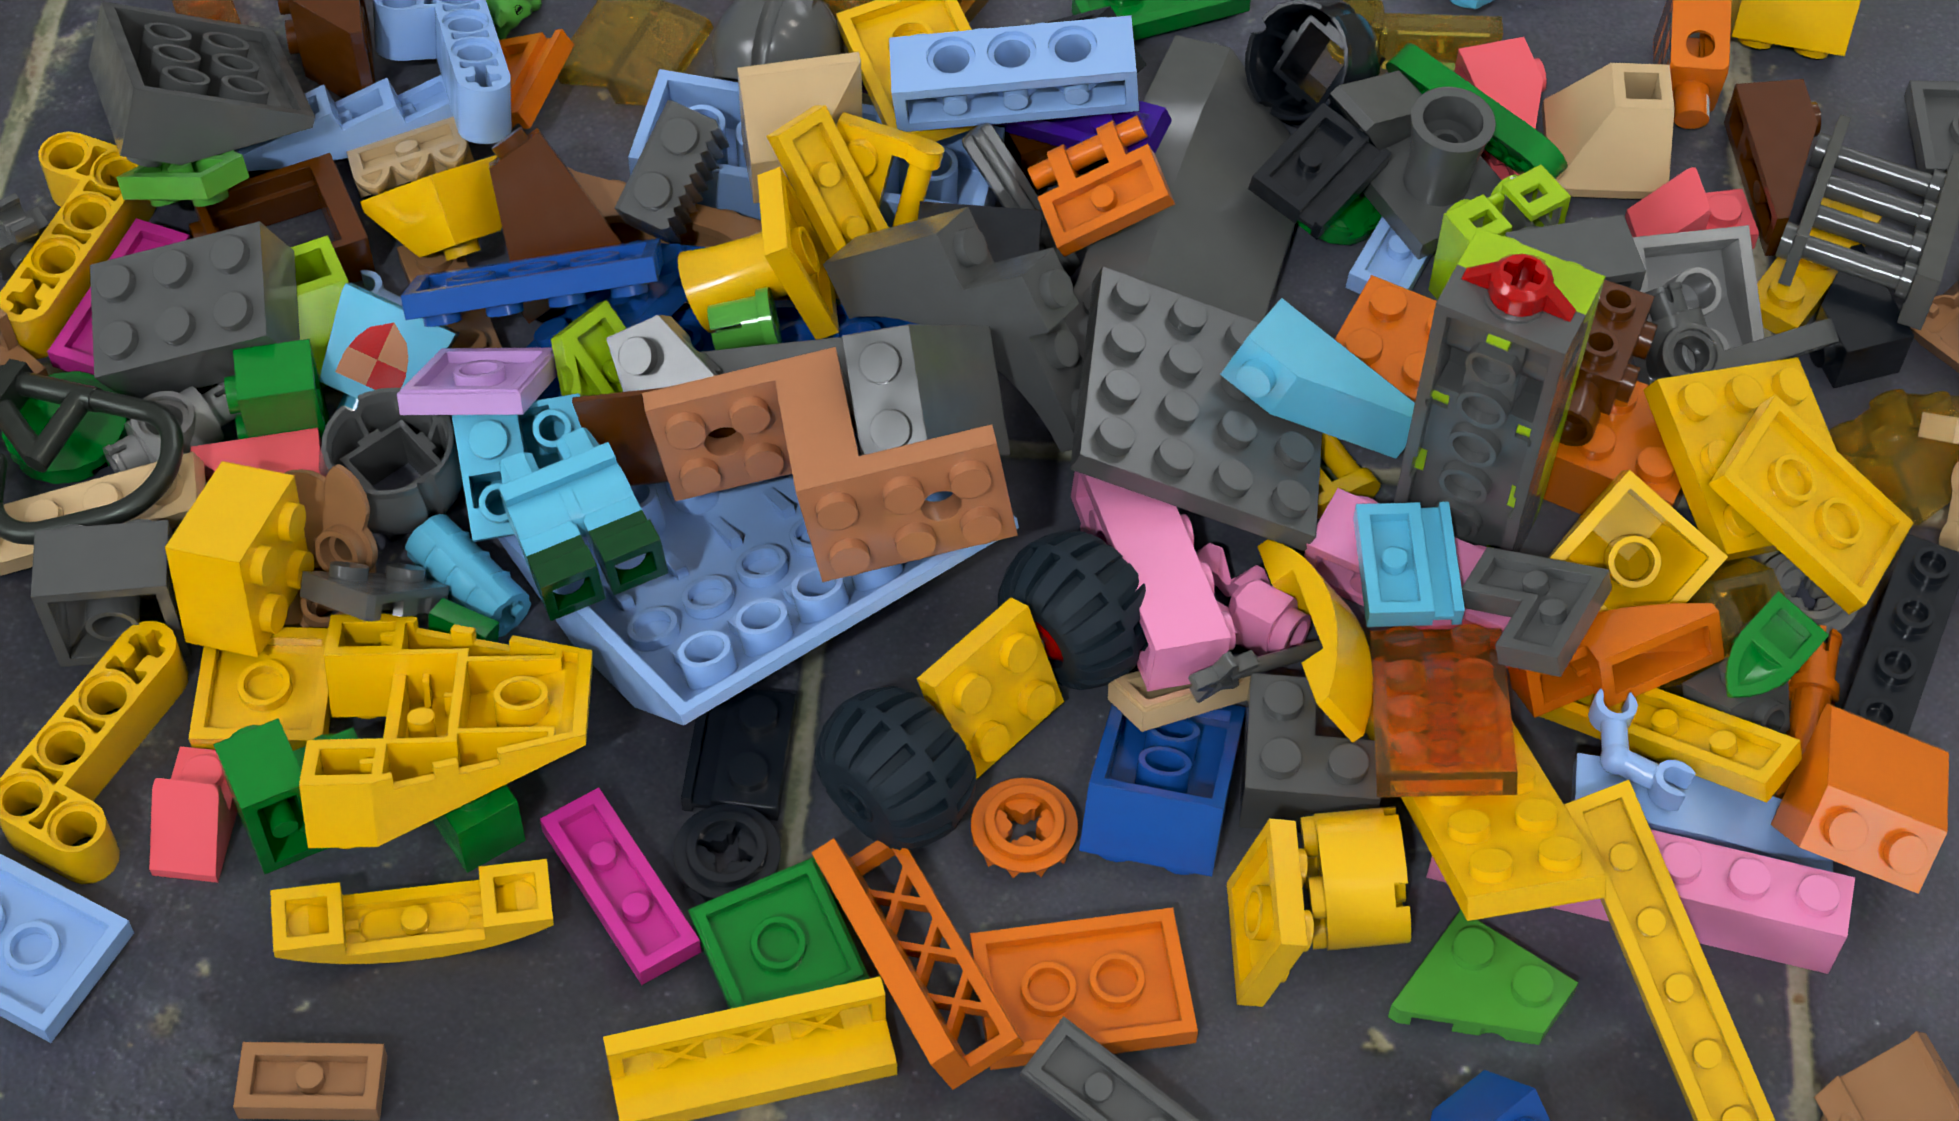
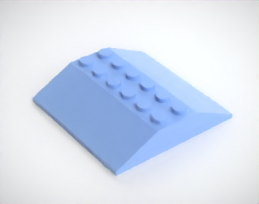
M792 474L676 502L669 482L631 486L634 496L647 520H651L661 539L668 574L613 595L587 538L583 537L585 545H588L596 562L606 599L556 619V622L575 647L592 650L593 666L635 708L684 726L996 541L822 582L796 495ZM948 491L936 492L925 500L941 501L947 499L953 493ZM1014 516L1016 529H1018V521L1017 518ZM516 535L498 538L541 599ZM646 553L615 565V567L618 569L634 568L641 564ZM584 578L553 592L563 595L573 593L582 586Z

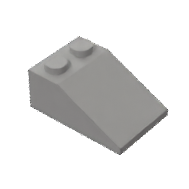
M1749 225L1633 237L1646 269L1640 292L1645 293L1661 286L1666 288L1668 284L1681 282V290L1688 310L1701 307L1707 327L1717 334L1724 350L1765 338ZM1649 313V316H1648L1647 321L1652 322V319H1651V316H1650V313ZM1676 344L1673 350V358L1676 365L1685 372L1693 373L1696 366L1693 352L1685 345ZM1633 356L1635 366L1641 367L1639 373L1640 382L1650 385L1653 381L1647 372L1646 360Z

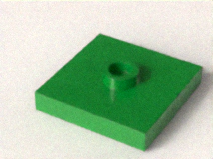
M814 857L688 909L690 921L700 939L701 946L729 1009L869 979V975Z

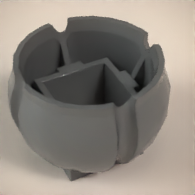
M735 0L721 16L714 31L711 47L714 64L713 77L738 82V67L845 54L844 40L839 32L837 20L829 9L830 4L822 0Z
M381 388L358 395V408L355 411H350L341 406L328 421L322 436L319 471L321 475L326 477L329 470L337 464L351 471L359 480L369 501L368 529L373 533L384 534L394 542L405 534L413 533L428 518L438 514H445L458 498L463 481L454 427L448 415H400L397 393L402 388ZM407 463L421 475L412 483L399 489L377 491L373 487Z

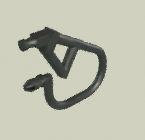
M9 359L5 365L0 366V429L24 462L35 471L41 473L47 471L88 411L102 412L146 422L154 426L159 432L161 445L159 459L152 473L143 484L126 497L104 506L37 522L18 521L6 513L3 498L8 462L6 456L0 453V538L12 543L34 545L35 530L59 529L70 524L84 526L121 524L139 516L152 507L167 492L179 472L184 448V437L179 421L171 411L156 402L104 391L94 386L35 374L26 362ZM29 398L60 404L39 436H37L20 413V410Z

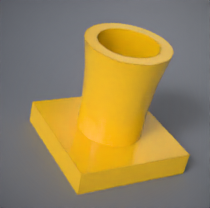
M781 167L757 175L762 231L719 245L683 251L678 255L679 275L685 295L697 320L709 333H714L718 330H710L707 312L709 305L755 296V290L764 287L770 288L774 300L785 295L790 297L815 340L839 333L835 288L823 266V263L830 257Z

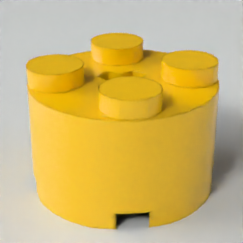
M1396 807L1316 813L1313 816L1300 817L1302 844L1308 861L1305 889L1309 890V911L1312 913L1314 921L1313 950L1327 948V951L1410 943V906H1403L1402 903L1406 902L1405 884H1408L1401 824L1399 815L1396 814Z

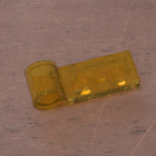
M1343 0L1355 9L1356 14L1362 15L1371 24L1378 39L1380 53L1386 58L1381 65L1382 69H1386V63L1407 43H1412L1454 71L1458 49L1502 41L1503 38L1502 16L1385 13L1381 0ZM1330 40L1327 45L1329 54L1337 62L1344 64V50Z

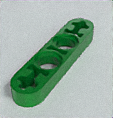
M1407 43L1386 63L1388 73L1400 71L1421 94L1438 87H1457L1471 91L1481 97L1492 109L1496 120L1494 134L1484 150L1519 175L1542 165L1556 179L1568 167L1563 154L1546 136L1418 46Z

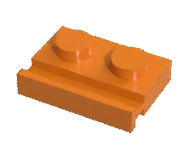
M563 29L555 30L551 38H546L543 32L499 40L511 76L512 128L517 123L523 129L531 128L569 57L574 44Z

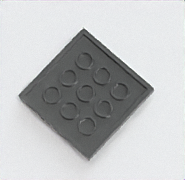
M1102 266L1092 283L1070 470L1302 551L1307 549L1306 544H1311L1316 538L1322 432L1269 414L1220 375L1259 323Z

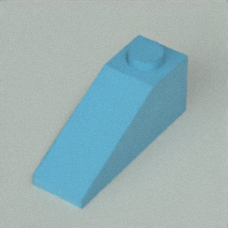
M1283 298L1278 301L1250 333L1220 374L1271 415L1395 459L1406 447L1415 402Z

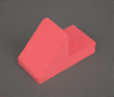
M1696 167L1686 169L1628 208L1625 214L1632 237L1749 225L1752 249H1754L1759 236V231L1743 188L1705 193Z
M180 746L171 779L156 778L152 787L149 865L152 876L219 882L237 809L215 750Z

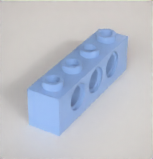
M1131 15L988 29L978 28L966 31L916 34L889 38L891 94L897 129L905 132L978 126L984 123L1001 124L1139 111Z

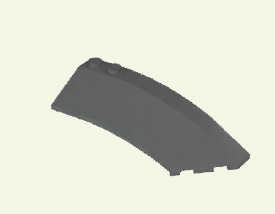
M1175 35L1145 95L1143 102L1166 107L1172 119L1155 155L1175 205L1088 246L1074 288V294L1079 304L1065 317L1069 331L1074 335L1078 343L1082 359L1084 357L1092 283L1102 266L1260 323L1267 315L1295 223L1251 192L1248 187L1252 176L1291 135L1281 120L1270 114L1272 107H1265L1255 100L1248 86L1245 68L1230 47Z

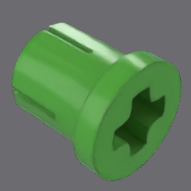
M769 287L756 289L755 296L709 305L707 308L710 330L718 329L716 332L711 333L715 350L782 343L777 309Z

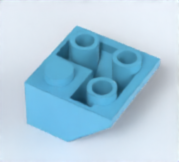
M579 393L535 400L523 415H452L473 542L515 535L498 488L499 485L503 484L499 463L502 459L522 451L532 453L539 469L561 461L556 442L560 440L562 435L581 428L572 404V398L580 397Z

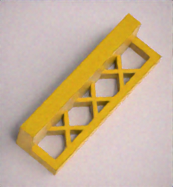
M881 976L603 1036L619 1121H691L897 1075V1061L886 1021V998Z

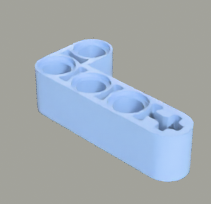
M373 0L375 51L383 58L394 61L437 59L456 127L462 138L473 143L492 144L501 141L511 133V76L486 0Z

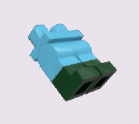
M584 427L562 435L560 440L556 442L561 458L559 462L539 469L532 453L522 451L502 459L499 463L503 484L499 485L498 488L505 511L550 621L606 599L596 562L588 545H585L583 537L587 538L613 595L668 574L661 539L651 520H647L624 472L616 461L609 442L599 445L589 430ZM646 553L641 564L634 568L618 569L615 567V565ZM584 578L582 586L573 593L563 595L553 592Z

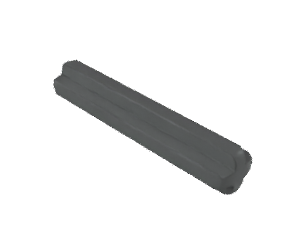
M984 123L971 129L962 139V146L1002 207L1042 210L1037 193L993 125ZM1042 211L1040 251L1054 248L1063 270L1070 277L1079 268L1080 259L1075 252L1064 257L1057 249Z

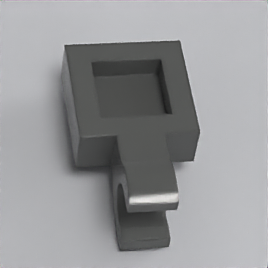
M16 193L0 200V277L3 281L14 274L49 225V222L38 206L24 213Z

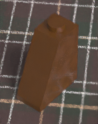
M520 127L491 148L497 158L489 163V170L510 261L624 244L538 128L527 135ZM548 298L523 303L524 311L521 313L530 324L552 307H549Z

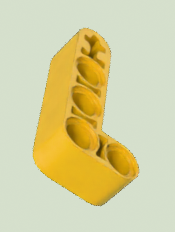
M76 132L57 133L44 141L38 151L39 162L52 199L61 208L0 292V308L7 313L18 344L35 359L48 357L47 351L91 287L90 265L109 260L135 219L149 222L156 209L155 206L151 205L150 200L123 199L116 177L139 165L130 162L126 157L120 156L116 145Z
M142 621L139 625H132L124 631L0 777V826L9 844L18 852L70 881L79 884H93L105 879L115 870L119 862L120 850L102 808L94 800L180 697L188 684L189 673L173 630L166 624L157 621ZM120 708L117 712H114V713L108 714V715H104V714H106L108 711H111V710H113V709ZM72 758H79L73 763H70L68 765H62L67 760H70ZM37 808L31 814L19 816L28 809ZM93 837L85 844L72 846L80 839Z

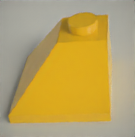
M494 155L432 174L362 200L360 203L363 212L419 258L443 250L446 261H450L480 251L481 247L477 238L501 231L502 228L489 170V163L497 158V156Z
M1624 470L1616 476L1578 518L1548 558L1609 569L1612 590L1599 611L1602 612L1633 606L1687 603L1728 556L1631 470Z

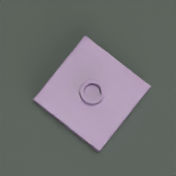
M552 347L441 348L397 393L400 415H523L557 377Z

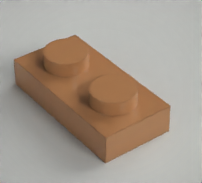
M243 1042L233 1105L238 1119L380 1121L387 1065L384 1044Z

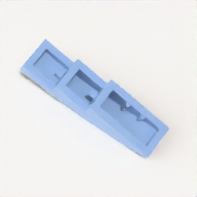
M442 75L399 95L396 94L388 78H385L334 102L323 84L304 93L315 115L313 128L234 151L243 155L247 171L280 169L327 153L331 154L333 161L348 158L347 151L453 117Z
M1577 753L1573 764L1571 801L1628 779L1620 775L1607 773L1600 763V756ZM1694 776L1688 789H1683L1673 783L1666 782L1671 787L1679 789L1686 794L1678 811H1668L1661 809L1649 798L1647 788L1630 781L1648 825L1652 830L1833 872V860L1799 848L1770 825L1782 801L1780 798L1772 796L1766 803Z

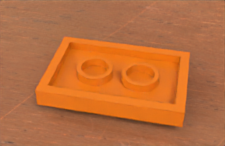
M1173 907L970 933L971 955L1024 1043L1023 1046L990 1066V1070L1025 1066L1063 1016L1112 1054L1193 1044L1197 1041L1198 1028ZM981 1016L985 1042L1000 1033L991 1018Z

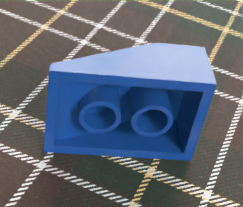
M1112 704L1089 781L1079 851L1097 854L1113 862L1133 861L1164 867L1175 874L1190 875L1195 873L1212 877L1246 707L1230 705L1141 732Z

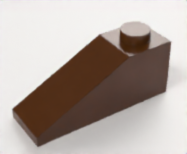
M1804 79L1735 84L1724 120L1726 132L1749 207L1759 231V239L1765 256H1774L1777 252L1790 217L1813 137H1817L1821 130L1820 108L1817 102H1811Z

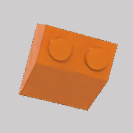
M1826 703L1802 755V760L1794 772L1770 825L1799 848L1919 894L1948 832L1949 753L1944 749Z

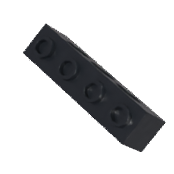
M1910 534L1906 535L1886 580L1841 709L1906 735L1909 734L1959 589V552Z

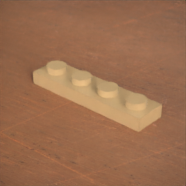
M194 452L183 454L179 472L167 492L152 507L131 520H169L171 529L178 527L206 486L204 462ZM157 462L4 504V509L15 520L37 522L111 504L126 497L143 484L154 470ZM0 538V576L31 568L33 566L34 545L12 543Z

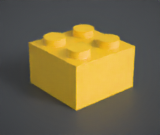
M221 461L166 544L167 560L186 643L259 657L272 634L279 633L283 628L288 608L299 590H301L303 571H314V556L311 552H308L304 532L306 510L304 505L299 503L295 475Z

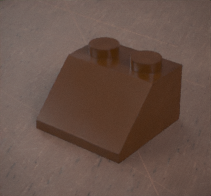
M277 0L280 14H291L292 19L285 20L288 49L290 55H301L307 78L319 85L324 84L329 91L341 98H345L376 83L371 27L365 0Z

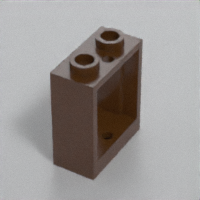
M330 153L246 179L227 189L229 197L225 200L209 206H194L198 221L188 224L193 239L259 221L263 225L269 226L321 209L335 240L331 244L348 282L355 283L363 280L360 270L375 272L367 234Z

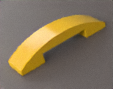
M1267 539L1257 547L1271 584L1276 589L1297 600L1298 610L1312 618L1323 649L1301 663L1315 701L1353 743L1364 736L1373 694L1372 660L1364 631L1350 607L1302 555L1282 543Z
M547 859L478 866L480 880L348 895L342 894L340 882L270 890L275 958L328 964L395 963L462 954L526 937L554 925Z

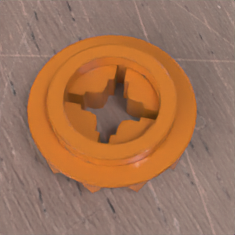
M1014 778L1000 782L988 789L974 807L971 817L973 847H977L983 854L988 867L997 865L1006 869L1012 878H1015L1019 873L1035 872L1042 877L1049 867L1058 862L1064 864L1069 851L1074 843H1076L1078 832L1076 811L1068 797L1061 790L1045 781L1033 778ZM1040 816L1036 823L1037 838L1035 840L1024 835L1018 840L1013 839L1009 842L1012 837V821L1015 820L1018 824L1025 825L1030 820L1035 821Z

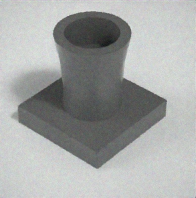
M1438 87L1423 93L1415 101L1411 110V137L1386 148L1392 152L1387 166L1362 191L1418 260L1436 252L1443 215L1451 206L1460 200H1472L1482 194L1488 198L1498 183L1502 181L1481 157L1483 150L1495 131L1496 120L1494 113L1481 97L1466 89Z

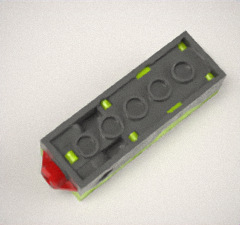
M1477 227L1436 302L1394 503L1420 502L1421 508L1438 507L1439 502H1449L1455 538L1472 545L1520 552L1543 504L1606 276L1588 270L1578 263L1565 261L1526 246L1511 237L1501 236Z

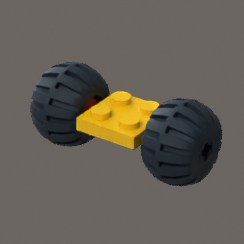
M1067 530L1051 533L1029 543L1019 551L1005 571L998 592V609L916 678L925 699L919 697L914 692L898 686H885L865 690L840 704L823 725L815 747V766L822 785L826 787V792L834 804H837L841 809V813L856 825V828L866 837L871 838L874 842L878 840L890 849L901 850L906 848L912 850L926 847L952 832L970 807L976 789V780L1064 702L1058 684L1076 690L1102 687L1126 675L1136 667L1139 660V651H1145L1149 644L1139 622V608L1146 593V586L1143 583L1137 589L1139 574L1132 565L1127 563L1122 558L1123 555L1111 545H1107L1102 539L1084 531Z

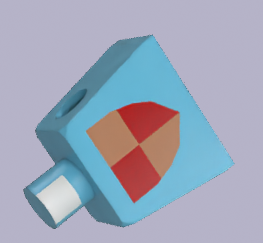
M345 283L339 299L319 381L344 392L336 411L341 406L350 411H355L358 408V395L381 388H403L441 348H451L460 332L445 325L425 327L423 318L405 320L403 306L353 283Z

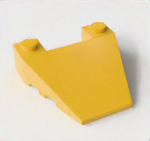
M348 614L331 615L323 653L331 717H358L362 719L386 717L383 738L307 740L299 789L308 848L351 849L355 847H379L585 746L587 742L593 666L592 650L512 635L509 645L476 638V628L456 624L450 629L451 634L419 628L418 618L413 616L399 617L392 614H381V619L378 621H364Z

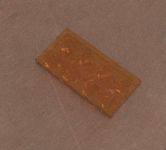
M1464 624L1453 629L1420 630L1413 626H1395L1388 630L1370 631L1377 797L1517 795L1518 771L1506 666L1498 664L1495 647L1502 634V628H1485L1476 624Z

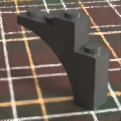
M964 207L855 237L823 263L849 319L879 316L900 319L920 325L990 326L997 370L1022 393L1036 410L1050 431L1060 452L1072 450L1083 359L1079 352L1078 343L1074 335L1069 331L1064 318L1079 302L1074 294L1071 279L1063 270L1054 248L994 262L987 248L986 239L978 229L969 207Z

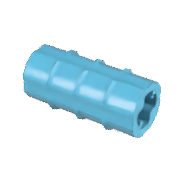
M438 514L428 518L408 538L405 546L407 556L416 566L426 569V578L448 585V600L498 621L499 637L506 635L514 627L518 626L527 615L531 606L528 593L511 578L510 572L504 571L490 558L489 552L483 551L473 542L469 532L459 528L447 515Z

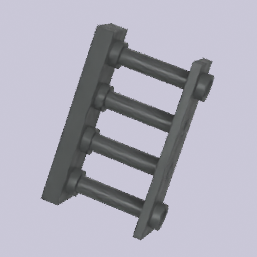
M1840 114L1832 136L1820 133L1808 165L1820 170L1799 225L1787 222L1775 256L1785 259L1786 263L1778 283L1790 287L1799 261L1804 259L1894 289L1893 296L1904 299L1897 323L1921 330L1941 283L1959 223V152L1954 151L1946 173L1935 169L1932 175L1843 146L1842 143L1851 118ZM1833 168L1901 189L1924 197L1922 202L1924 204L1832 175L1831 173ZM1824 197L1914 227V235L1821 205L1822 198ZM1813 227L1905 258L1904 266L1810 236L1811 229Z

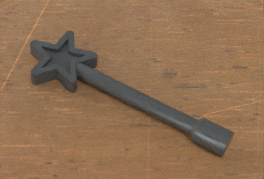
M1360 623L1369 646L1371 643L1370 631L1364 624ZM1319 639L1258 657L1255 656L1252 650L1235 657L1229 651L1223 654L1213 666L1191 674L1188 677L1192 684L1189 689L1197 703H1200L1220 690L1238 687L1239 679L1251 676V673H1262L1305 661L1323 649V646Z

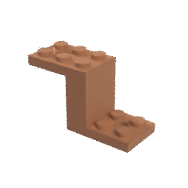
M836 347L642 393L645 413L675 502L788 474L793 475L796 495L822 582L1018 536L992 424L861 456L856 421ZM723 427L733 428L736 431L731 436L725 438L708 436L713 430ZM948 491L953 493L950 497L941 501L925 500L936 492Z

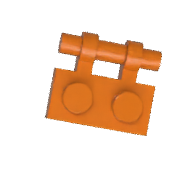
M1138 115L1116 125L1114 120L1096 128L1097 135L1068 149L1062 144L1048 151L1047 159L1028 167L1029 175L1038 190L1055 181L1058 182L1059 187L1037 198L1056 247L1064 257L1175 205L1156 155L1151 147L1146 144L1134 151L1128 152V146L1148 137ZM1107 157L1109 163L1079 176L1078 170Z

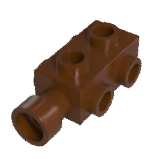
M1604 280L1559 443L1568 446H1582L1589 443L1593 438L1601 413L1610 415L1616 399L1625 403L1629 402L1641 367L1632 365L1631 361L1633 356L1646 360L1658 324L1647 321L1655 296Z

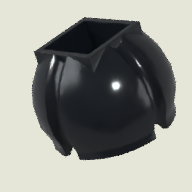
M1289 0L1276 5L1263 15L1262 20L1266 25L1264 31L1251 33L1245 53V73L1248 86L1255 100L1265 107H1272L1270 114L1285 124L1299 128L1322 103L1346 119L1330 93L1339 85L1379 76L1380 67L1386 58L1380 53L1378 39L1371 24L1362 15L1356 14L1355 9L1343 0ZM1330 40H1332L1344 50V65L1327 89L1309 72Z

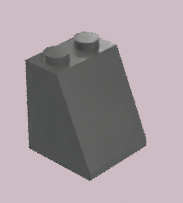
M907 324L842 335L861 456L991 424L1000 457L1011 455L990 326Z

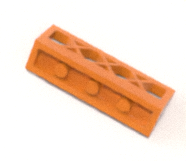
M833 838L811 852L930 1065L952 1090L1024 1045L910 850L906 848L901 850L890 849L884 843L877 840L852 857H849L836 839ZM896 855L902 865V870L895 892L890 893L870 889L863 875ZM912 886L915 887L920 897L910 896ZM880 905L890 907L887 917L882 911ZM905 909L930 913L932 921L924 945L900 941L897 937ZM942 937H944L950 949L939 947ZM909 956L920 958L917 965V969L913 965ZM935 961L961 966L963 972L955 998L929 993L927 985ZM973 989L981 1002L970 1000ZM939 1009L950 1011L947 1022ZM965 1014L991 1018L1000 1034L965 1055L957 1042Z

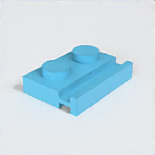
M1420 502L1356 504L1353 522L1366 626L1432 625L1433 620H1451V625H1461L1465 608L1449 502H1439L1438 507L1421 508Z

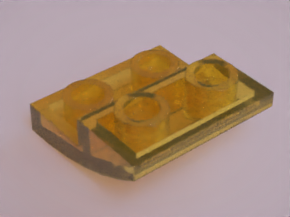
M598 0L570 39L574 47L557 78L560 84L607 87L615 104L647 105L659 69L684 73L714 27L710 19L664 0Z

